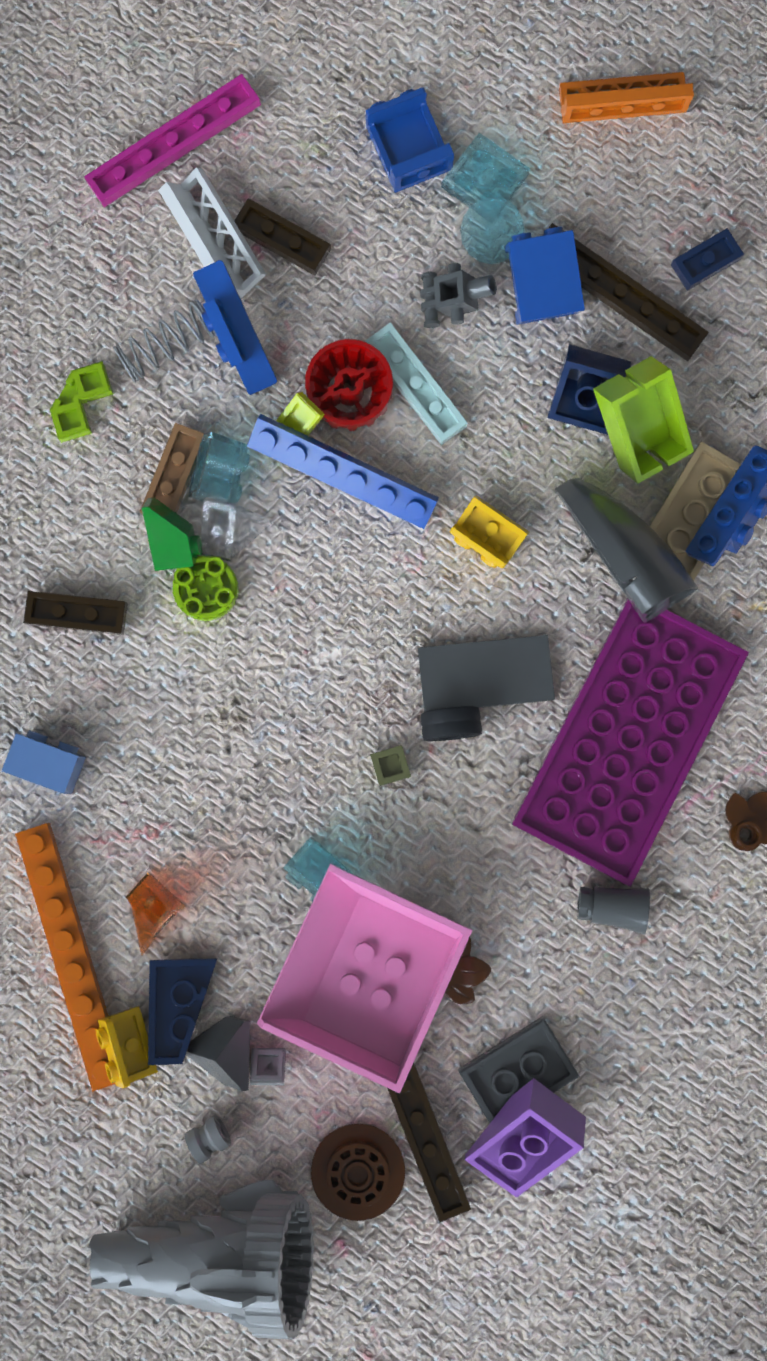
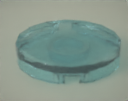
M494 196L475 202L469 207L462 219L460 228L462 244L469 255L482 263L496 264L509 259V254L505 253L504 246L512 241V236L524 233L523 220L517 207L506 199Z

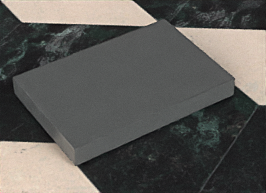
M543 1016L458 1069L489 1123H491L510 1097L533 1078L555 1093L580 1077Z

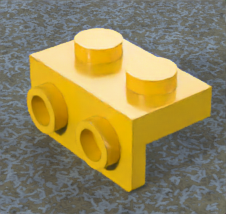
M477 495L473 497L457 523L449 531L455 536L454 541L461 547L468 550L473 548L481 554L480 558L484 563L493 568L498 566L502 569L508 564L529 533L528 530Z
M139 1006L98 1020L100 1028L96 1029V1036L101 1049L106 1048L109 1062L105 1063V1068L111 1083L115 1082L117 1087L126 1088L130 1086L131 1082L158 1072L156 1065H148V1035Z

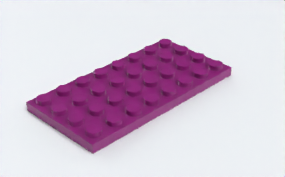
M627 598L511 825L631 887L749 652L668 610L644 623Z

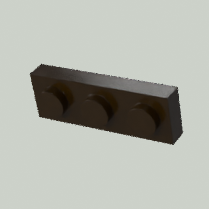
M249 198L234 220L243 236L316 276L331 251L330 243Z
M28 591L23 623L34 626L124 635L128 603L117 600Z

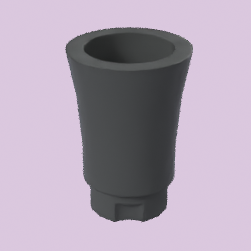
M594 886L592 889L580 887L577 919L590 920V923L618 927L645 935L650 909L649 888L622 889Z

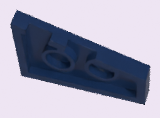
M217 958L150 960L148 1065L183 1064Z

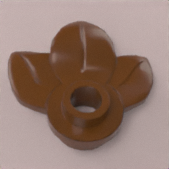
M767 791L756 793L749 797L747 801L739 794L734 793L729 798L725 808L726 818L731 825L729 829L731 844L741 851H752L760 844H767ZM744 828L749 831V838L745 841L740 837V832Z
M470 937L445 991L449 1000L457 1004L473 1003L475 995L472 987L484 982L491 973V967L486 962L477 957L470 956Z

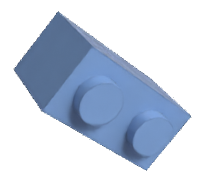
M31 730L28 731L27 735L16 733L2 772L63 794H72L86 759L85 756L77 754L79 748L61 741L58 747L46 743L48 736Z

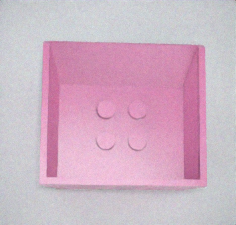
M330 864L257 1024L265 1031L400 1094L473 930Z

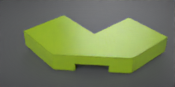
M103 361L71 370L65 381L64 389L51 406L50 413L61 443L92 434L83 404L113 395Z

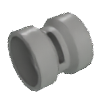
M217 1115L207 1119L204 1126L200 1129L194 1127L185 1133V1141L189 1151L199 1164L209 1160L212 1152L216 1150L223 1151L231 1146L229 1133Z

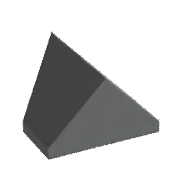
M233 1016L223 1018L190 1041L186 1056L222 1084L241 1091L249 1090L250 1021Z

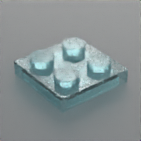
M478 133L442 180L441 188L493 223L529 176L530 168L481 133Z

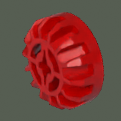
M355 339L338 340L324 346L310 361L305 376L306 394L325 414L322 419L328 422L331 428L337 429L342 427L348 428L349 431H356L357 427L364 425L370 427L380 415L386 413L393 393L392 371L384 355L374 346ZM336 376L335 383L329 386L330 381ZM348 383L351 387L355 386V390L350 391L348 387L344 388V385ZM371 387L372 395L370 401L362 408L359 402L364 396V390ZM341 403L346 406L355 405L358 411L343 412L335 408V406Z

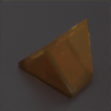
M147 873L126 896V899L131 904L141 956L186 907L150 873Z

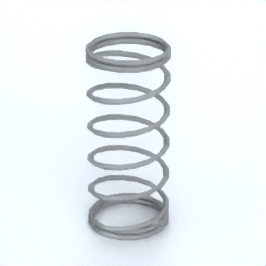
M197 299L189 302V311L197 332L179 311H174V319L183 342L164 320L159 319L160 331L169 353L149 329L144 328V336L155 363L133 337H129V345L140 372L124 354L119 345L116 344L113 347L134 383L139 381L138 376L144 379L145 374L132 341L155 369L159 370L160 368L147 332L171 361L175 359L162 323L182 348L189 352L190 349L180 327L177 314L187 324L197 339L204 344V338L192 310L193 306L210 337L214 338V336H217L215 330L209 332L201 315V313L206 311Z

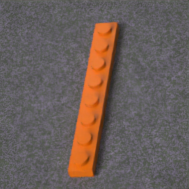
M45 823L15 833L93 1092L115 1084V1082L111 1083L107 1076L105 1063L109 1062L106 1048L101 1049L96 1036V1029L100 1028L98 1020L109 1015L50 823Z

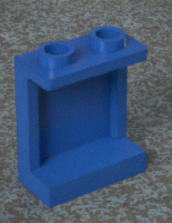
M424 87L417 90H407L399 97L387 102H376L366 110V128L395 193L453 169L454 152L450 143L444 144L427 106V93Z
M554 227L544 230L543 236L533 238L530 232L512 236V241L504 246L505 253L509 254L517 311L514 312L516 325L578 314L585 310L573 230L563 232V227Z

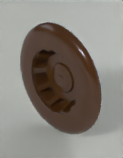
M349 1124L335 1129L321 1141L312 1159L311 1180L318 1199L330 1212L347 1220H369L383 1214L396 1202L404 1185L405 1164L399 1147L387 1133L367 1124ZM355 1148H361L365 1150L363 1153L356 1152ZM349 1150L350 1154L343 1157L342 1153ZM370 1152L377 1156L375 1160L369 1156ZM335 1161L340 1163L338 1169L333 1166ZM383 1165L384 1170L378 1172L377 1167ZM332 1177H337L338 1182H334ZM378 1181H382L380 1186L376 1185Z

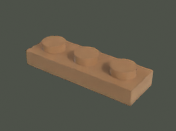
M177 423L174 424L142 506L148 498L155 497L174 512H178L207 439L205 433Z

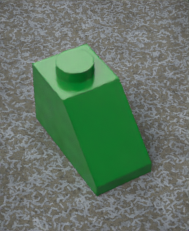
M155 497L148 498L142 506V512L155 571L194 567L197 557L202 554V544L200 536L194 534L193 525Z

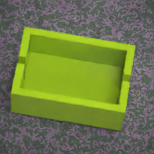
M652 356L625 370L626 377L618 374L593 388L619 468L637 484L663 470L662 464L646 451L650 450L651 453L668 466L694 452L672 371Z

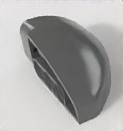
M580 478L569 479L555 488L558 496L644 623L663 613L698 589L681 561L669 546L646 522L621 502Z

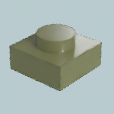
M402 745L370 754L379 786L411 777Z

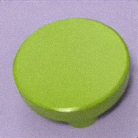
M198 556L194 567L177 568L174 573L172 589L175 602L186 615L195 620H217L225 616L237 601L239 586L236 575L231 567L219 557Z

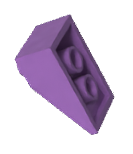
M533 1078L510 1097L465 1154L464 1160L517 1198L584 1148L586 1116Z

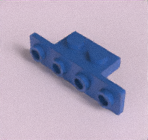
M218 260L195 271L193 276L206 302L202 304L206 312L201 313L209 332L215 330L220 343L216 344V348L223 362L229 361L231 367L236 366L249 395L276 384V375L224 262Z
M759 446L752 447L686 548L688 556L710 566H715L725 550L737 554L742 545L748 544L753 535L755 524L759 518L763 519L767 515L766 449Z

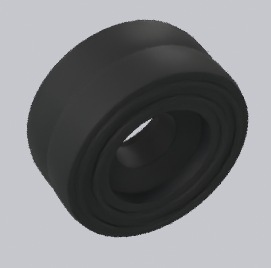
M450 707L421 713L420 718L424 741L456 740L476 737L482 734L479 707Z

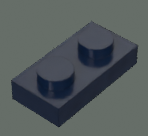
M728 228L673 259L671 266L688 291L741 260L744 253Z

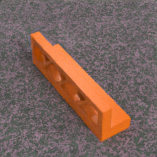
M684 72L563 82L559 85L562 122L574 123L686 113L694 96L693 83H685Z

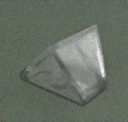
M205 497L200 538L202 544L201 555L215 556L231 562V559L274 521L239 504Z

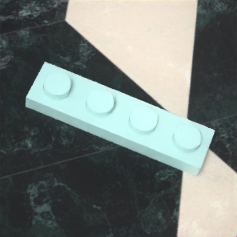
M391 322L365 340L366 343L374 346L384 355L392 371L393 383L441 445L467 427V421Z

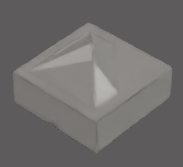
M252 1048L250 1085L284 1086L285 1048Z

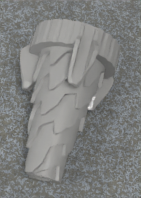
M262 1180L251 1183L229 1194L221 1195L219 1204L225 1209L221 1211V1216L191 1215L190 1221L163 1220L158 1222L157 1226L127 1227V1230L94 1234L89 1243L91 1249V1286L94 1289H116L135 1296L166 1298L165 1304L192 1305L195 1308L201 1309V1312L222 1313L231 1318V1320L247 1327L252 1332V1336L257 1338L292 1340L298 1336L304 1324L310 1300L314 1261L311 1213L308 1202L302 1194H298L297 1191H282L274 1180Z

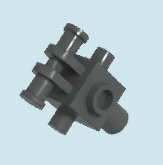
M459 263L449 264L448 274L437 276L435 272L422 273L423 289L420 290V297L425 299V302L421 304V311L425 312L424 327L436 328L440 326L438 311L451 317L452 324L464 323L465 313L478 311V299L496 294L497 286L494 277L488 275L475 278L461 270V264Z

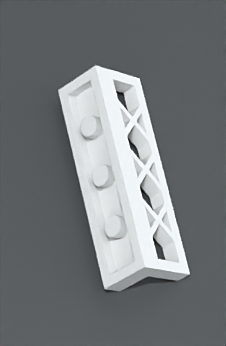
M196 167L181 184L166 182L159 189L160 194L204 267L222 260L240 299L245 296L266 273L204 170ZM198 181L202 186L201 202H196L190 193V190ZM209 208H215L218 213L217 229L211 228L208 223ZM225 234H230L235 241L233 255H228L224 249ZM241 260L247 261L253 271V274L245 281L240 276Z

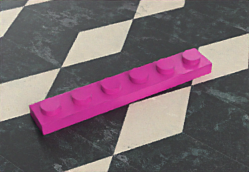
M240 74L85 175L84 178L103 207H106L261 105L260 98L243 74Z

